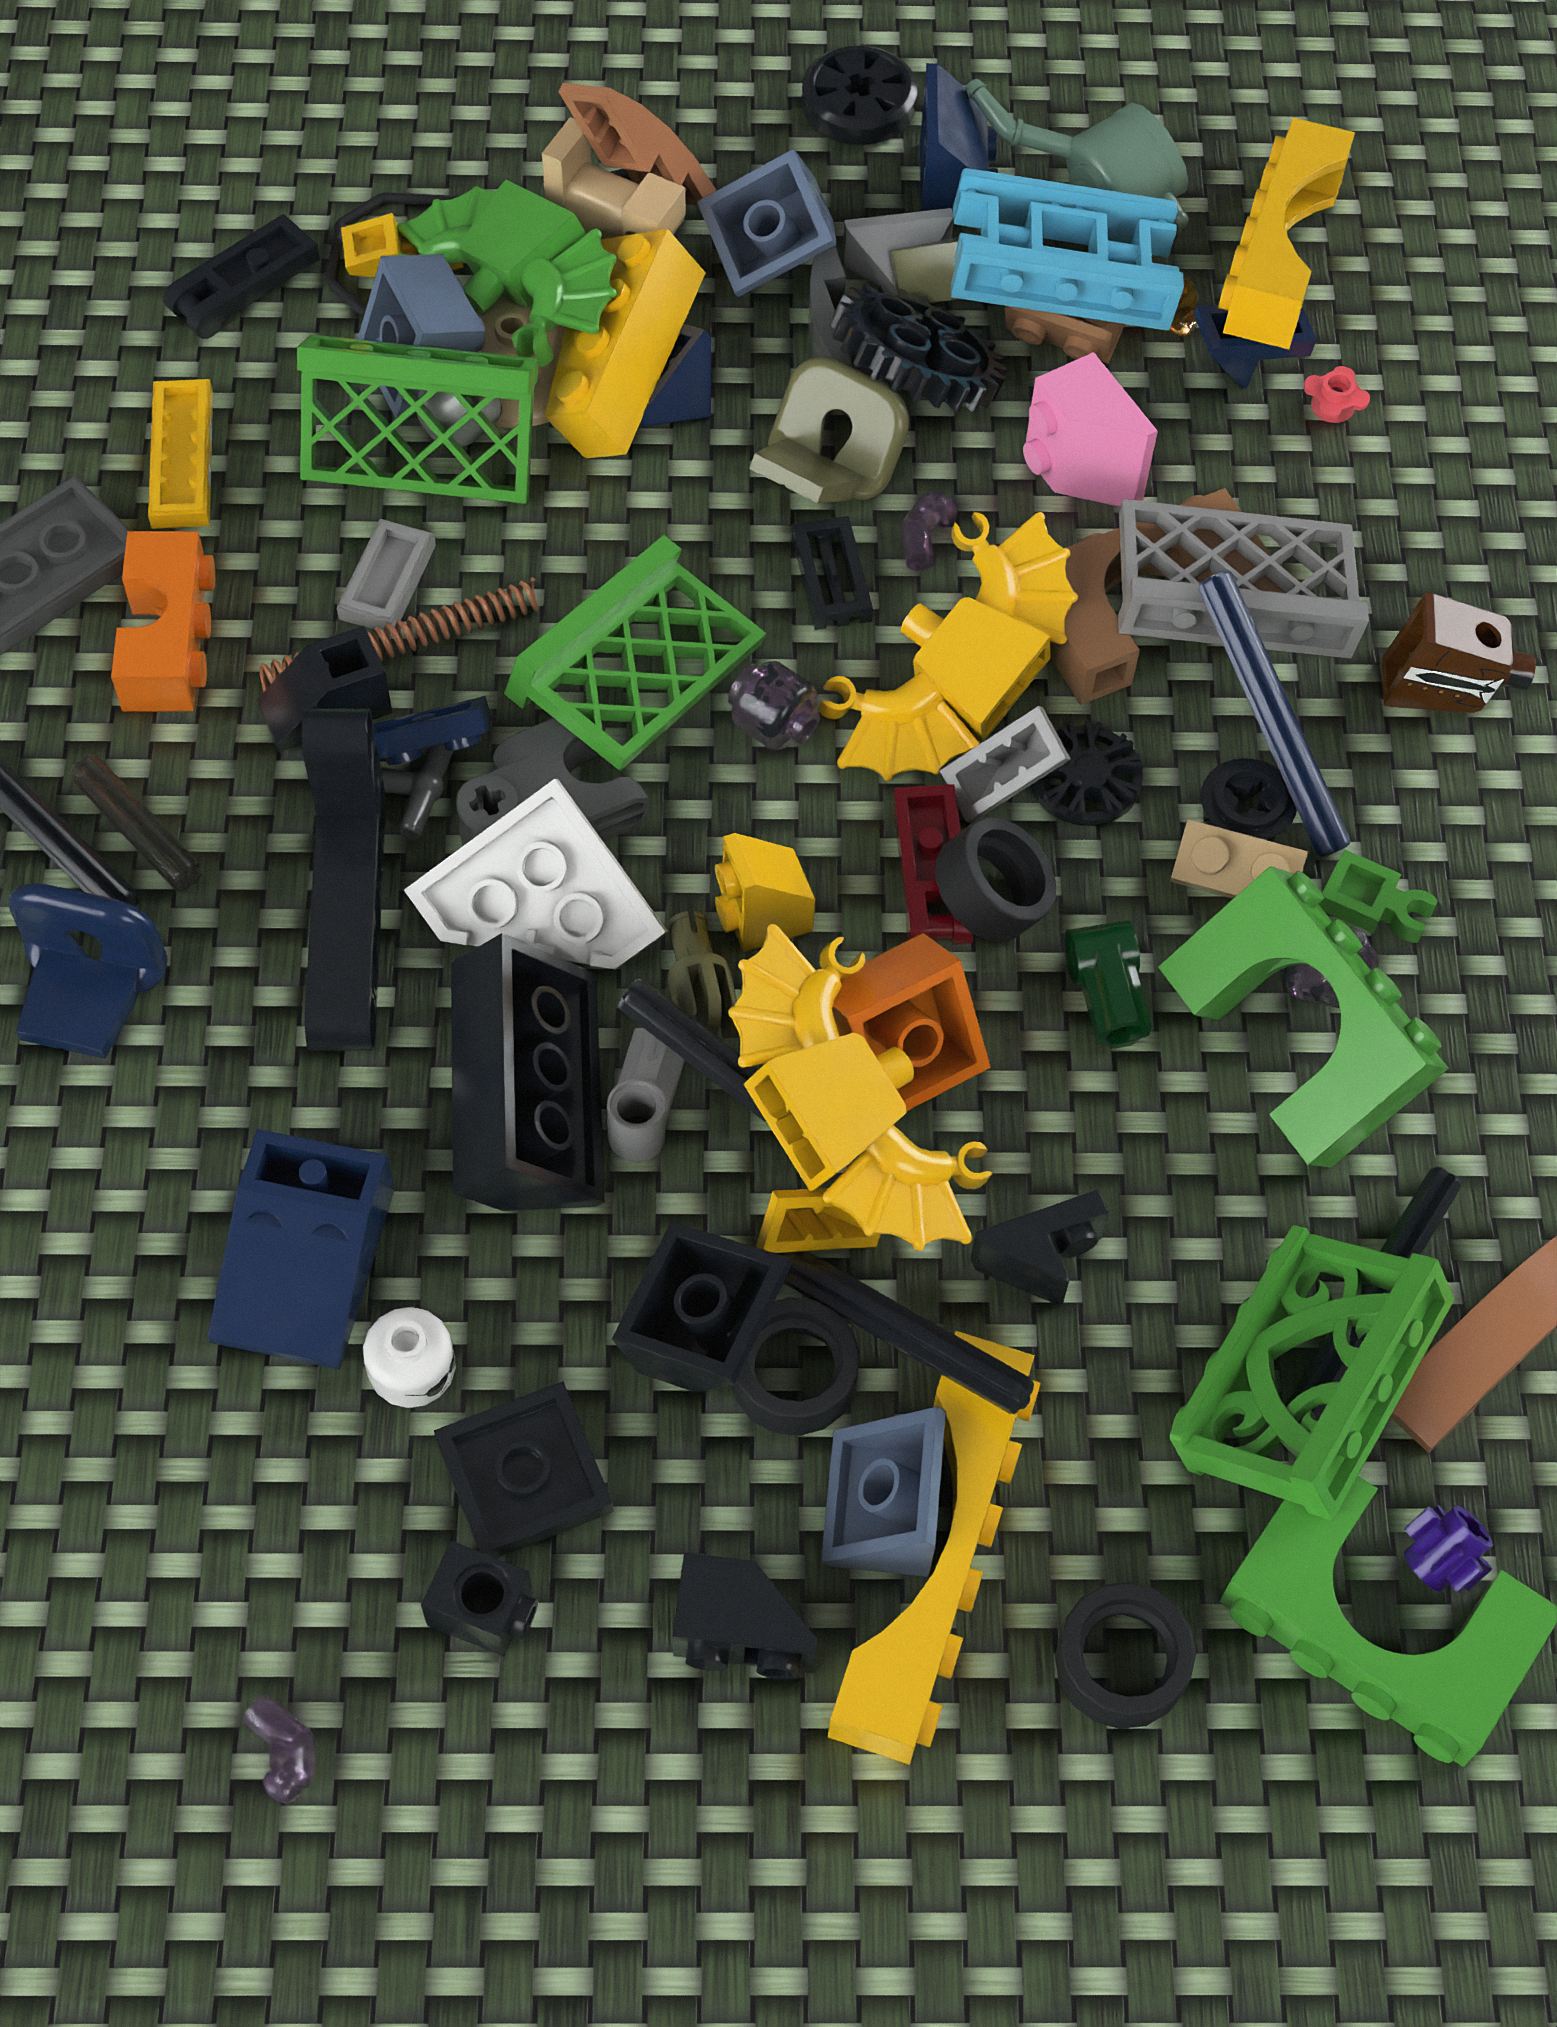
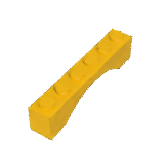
M1292 118L1286 138L1276 135L1269 162L1266 163L1260 187L1256 191L1250 216L1247 217L1240 245L1236 248L1230 273L1227 274L1218 308L1228 310L1223 333L1290 349L1312 271L1296 253L1288 238L1287 231L1295 223L1309 215L1335 205L1355 132Z
M959 1331L955 1332V1335L1029 1377L1035 1355ZM941 1375L933 1407L946 1411L943 1445L952 1482V1522L949 1537L935 1571L912 1604L881 1633L852 1650L830 1719L828 1738L908 1765L911 1763L916 1743L930 1748L943 1707L941 1704L930 1701L937 1675L948 1679L952 1678L963 1637L951 1634V1629L958 1609L972 1612L983 1571L970 1567L978 1544L990 1548L992 1546L1003 1507L991 1504L990 1502L997 1480L1011 1484L1022 1444L1010 1441L1016 1418L1027 1422L1030 1421L1041 1385L1040 1382L1032 1380L1034 1388L1026 1408L1020 1409L1015 1414H1009Z

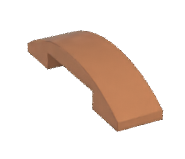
M1557 1236L1509 1274L1423 1356L1390 1417L1426 1452L1430 1453L1475 1409L1481 1399L1557 1328Z

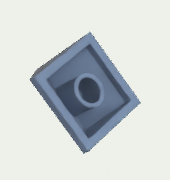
M933 1407L834 1430L821 1563L830 1567L929 1576L936 1542L945 1410Z

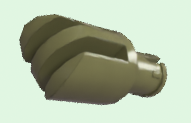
M688 911L676 914L667 923V930L671 937L676 963L668 971L667 978L672 1002L716 1036L720 1027L724 1039L737 1038L739 1032L732 1018L728 1015V1010L737 1001L729 964L725 958L713 954L707 930V919L704 914L694 911L692 917L695 929L692 930Z

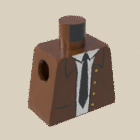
M1425 592L1382 657L1384 706L1475 713L1483 709L1499 686L1523 690L1528 689L1535 675L1536 660L1532 654L1512 651L1511 623L1505 616Z

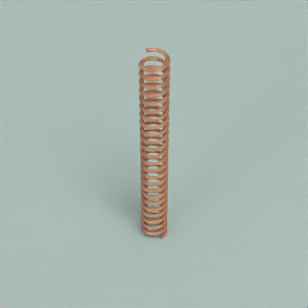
M531 577L529 584L520 581L517 588L509 584L507 591L498 588L495 595L487 591L484 599L479 595L475 596L473 602L465 598L462 606L454 602L451 610L443 605L440 614L434 609H431L429 617L420 612L418 621L411 616L408 617L406 624L398 619L395 628L387 623L384 627V632L382 629L375 627L373 636L370 632L367 631L382 662L383 655L379 636L388 656L392 659L394 657L390 632L400 653L405 654L406 650L401 628L411 650L416 651L417 646L412 624L422 646L427 648L428 642L423 620L428 627L433 642L438 644L439 638L434 616L440 625L444 638L448 641L450 634L446 614L451 621L456 636L460 637L462 634L457 610L462 617L467 632L472 633L473 629L470 623L468 606L478 628L481 630L484 625L480 615L479 603L487 616L489 625L494 626L495 624L490 599L497 610L500 621L504 623L506 618L502 608L501 595L508 606L511 618L516 619L517 614L513 604L512 591L518 600L522 614L527 616L528 610L524 601L523 588L531 601L533 611L538 612L539 610L534 592L535 578ZM285 655L282 665L279 661L273 659L271 670L268 665L261 663L259 672L263 692L268 688L266 675L272 684L278 677V672L281 674L292 662L290 657Z

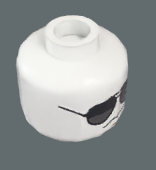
M414 1307L394 1309L379 1317L368 1330L363 1345L365 1368L369 1381L376 1393L392 1405L405 1408L425 1406L440 1398L450 1386L456 1369L451 1335L444 1323L432 1313Z

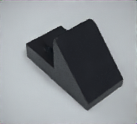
M1095 1190L991 1226L975 1233L970 1259L975 1270L1051 1303L1063 1304L1069 1278L1058 1254L1061 1253L1064 1258H1072L1086 1253L1095 1247L1102 1238L1109 1210L1099 1190Z

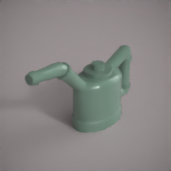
M974 79L966 85L965 90L969 99L975 101L994 130L1004 140L1009 141L1011 146L1016 147L1018 144L1065 157L1069 172V184L1175 201L1178 209L1174 222L1177 225L1175 237L1179 236L1182 230L1187 227L1189 217L1176 199V197L1187 191L1188 176L1185 163L1167 129L1144 106L1132 102L1114 112L1111 117L1072 137L1025 124L1023 120L1018 118L1014 120L986 89L987 85L979 79Z

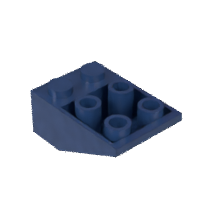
M257 1129L237 1188L207 1337L209 1343L340 1370L395 1190L387 1155Z

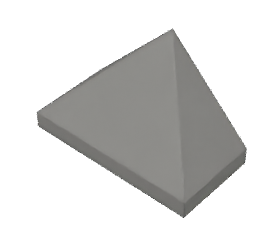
M952 208L844 220L842 254L844 267L878 286L885 285L894 294H897L890 251L952 238L954 220Z
M1037 706L941 769L940 772L947 785L955 784L957 805L966 822L972 823L1071 759L1043 707Z

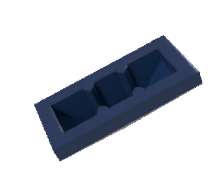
M683 324L661 377L645 408L640 425L651 426L711 417V336L704 329Z

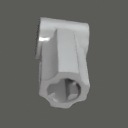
M644 1028L634 1029L617 1086L612 1089L607 1101V1127L610 1147L619 1157L637 1162L653 1158L661 1151L665 1144L666 1122L685 1062L682 1057ZM632 1117H643L648 1121L641 1124H631L625 1120Z

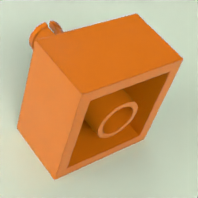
M922 933L866 961L858 972L849 978L840 980L842 987L832 1006L839 1036L841 1037L853 1032L862 1035L875 1056L892 1047L900 1048L906 1053L913 1065L914 1078L912 1082L897 1089L905 1102L907 1111L991 1068L961 960L926 934Z

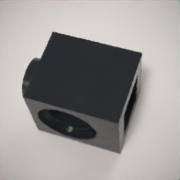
M450 1541L421 1603V1608L427 1626L505 1657L513 1637L523 1640L527 1635L534 1620L539 1600L531 1597L533 1589L529 1571ZM482 1589H492L503 1596L500 1605L495 1610L486 1614L473 1613L465 1607L470 1596Z

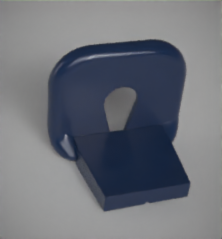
M31 883L21 885L11 893L8 905L22 936L27 958L35 969L16 1033L21 1041L58 1049L63 1048L67 1051L106 1059L133 1009L139 993L153 989L160 983L166 972L168 958L158 929L144 912L117 899L48 884ZM68 931H82L98 939L102 944L101 959L90 958Z

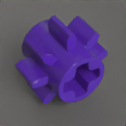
M1439 1505L1433 1509L1427 1507L1404 1528L1408 1535L1415 1540L1404 1551L1408 1565L1427 1586L1437 1592H1441L1449 1584L1458 1593L1463 1589L1469 1591L1492 1570L1489 1563L1481 1557L1493 1546L1491 1537L1480 1522L1460 1506H1454L1447 1514Z

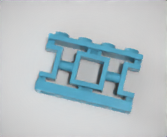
M965 168L961 173L953 205L954 224L981 228V236L960 233L953 259V267L955 269L951 281V297L1169 331L1184 288L1183 272H1179V267L1152 263V255L1169 257L1177 233V225L1174 224L1178 213L1177 203L1160 198ZM1043 238L1088 245V253L1043 246Z

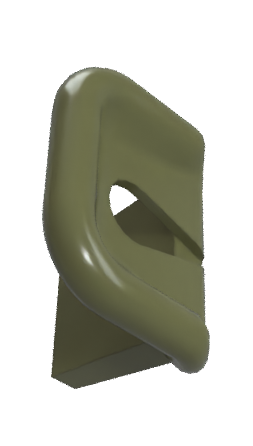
M824 356L810 358L800 364L791 375L768 438V447L754 454L749 469L780 485L785 484L786 488L816 503L842 502L851 499L870 500L878 496L887 487L892 478L909 430V414L906 404L899 393L892 391L889 385L879 380H873L871 376L839 360ZM839 409L848 414L853 427L849 439L834 461L821 455L824 420L831 410Z

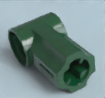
M1125 920L1067 929L1064 936V950L1068 972L1073 984H1081L1097 1044L1107 1045L1110 1049L1132 1046L1141 1038L1149 1036L1152 1022L1138 976L1140 970L1139 945L1131 921Z

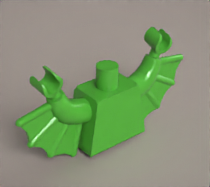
M507 179L497 191H487L475 186L472 190L454 199H435L432 205L421 215L397 225L399 233L418 249L419 255L443 254L449 265L455 263L468 264L474 275L463 286V289L476 313L484 315L501 295L526 309L532 307L529 316L531 324L517 329L513 333L512 341L519 357L530 358L535 355L539 359L538 364L540 367L548 365L554 357L546 335L548 331H552L556 325H561L585 333L597 334L599 332L600 315L608 302L616 297L617 294L615 288H612L610 285V275L617 257L602 247L601 231L594 228L586 233L575 213Z

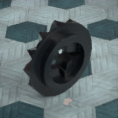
M1233 759L1218 765L1206 777L1199 797L1203 807V822H1211L1215 827L1271 842L1282 832L1288 833L1297 813V808L1280 770L1267 762L1257 759ZM1258 791L1261 792L1257 809L1251 808L1246 813L1242 812L1241 814L1236 812L1239 800L1245 801L1250 796L1254 797Z

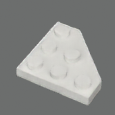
M553 779L404 889L439 940L444 942L480 946L503 933L566 961L618 969L668 933L667 929L558 779Z

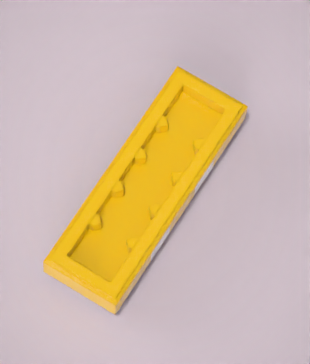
M210 379L153 381L148 517L152 529L210 526L213 389Z

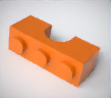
M127 531L122 581L132 614L158 615L161 617L143 627L116 628L111 679L122 712L194 711L196 688H204L207 680L206 657L204 651H200L201 639H209L211 635L209 603H204L205 591H214L216 571L213 555H204L199 531Z

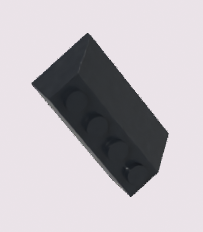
M501 933L451 962L453 1194L501 1211L596 1207L605 1203L597 974Z

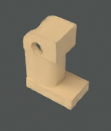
M570 117L542 152L545 199L575 213L586 233L597 228L602 233L601 239L631 235V231L644 233L668 229L674 234L684 221L686 214L685 187L650 172L638 184L592 165L591 145L574 118Z

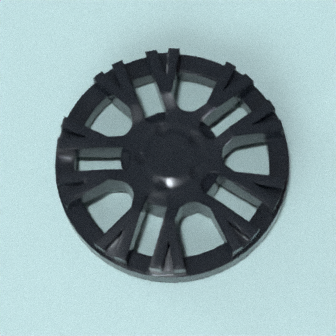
M1085 720L1084 725L1074 726V721L1068 722L1067 726L1059 725L1056 733L1061 742H1065L1070 749L1068 755L1071 760L1030 785L1040 805L1058 819L1082 826L1106 824L1126 814L1133 807L1140 794L1143 781V762H1141L1140 754H1136L1133 749L1134 743L1131 740L1128 741L1124 733L1118 736L1109 730L1101 728L1102 723L1097 721L1096 724H1091V721ZM1077 739H1085L1086 748L1079 749ZM1095 741L1102 742L1110 746V748L1100 750L1096 748ZM1119 756H1122V757H1123L1122 759H1119V760L1114 761V762H1112V763L1109 762V761H1111V760H1113V759H1115V758H1117V757H1119ZM1117 773H1131L1132 784L1116 779L1113 775ZM1051 778L1061 780V785L1048 792L1041 780ZM1107 788L1110 789L1113 793H1115L1117 796H1119V797L1122 798L1123 800H1122L1121 802H1119V801L1107 790ZM1067 794H1070L1074 799L1067 808L1060 803ZM1095 798L1100 800L1103 811L1084 812V800Z

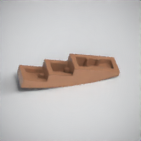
M570 83L562 84L559 94L604 167L625 169L630 179L638 184L650 172L685 187V204L698 206L697 201L716 191L714 185L690 150L670 127L642 104L612 88Z

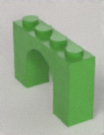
M1269 866L1159 965L1158 968L1194 1015L1221 1020L1268 977L1286 967L1309 964L1328 980L1337 996L1341 1012V1029L1335 1050L1319 1072L1269 1115L1307 1165L1333 1167L1449 1068L1436 1053L1442 1045L1434 1032L1419 1018L1414 1017L1410 1020L1396 1001L1402 995L1394 982L1379 968L1375 967L1371 971L1357 952L1363 946L1355 933L1339 919H1335L1332 922L1319 906V903L1324 900V896L1314 882L1301 871L1293 874Z
M1357 1476L1333 1521L1308 1514L1303 1505L1284 1499L1231 1579L1219 1602L1230 1609L1229 1614L1231 1618L1246 1631L1260 1637H1264L1267 1634L1290 1649L1291 1658L1303 1670L1319 1678H1327L1329 1676L1353 1692L1351 1694L1353 1701L1365 1712L1381 1720H1389L1391 1718L1415 1734V1743L1428 1755L1445 1763L1455 1761L1464 1767L1481 1750L1557 1623V1606L1508 1573L1500 1570L1484 1590L1455 1639L1450 1644L1439 1650L1418 1655L1399 1654L1384 1650L1367 1641L1349 1624L1338 1605L1333 1587V1568L1338 1551L1378 1488Z

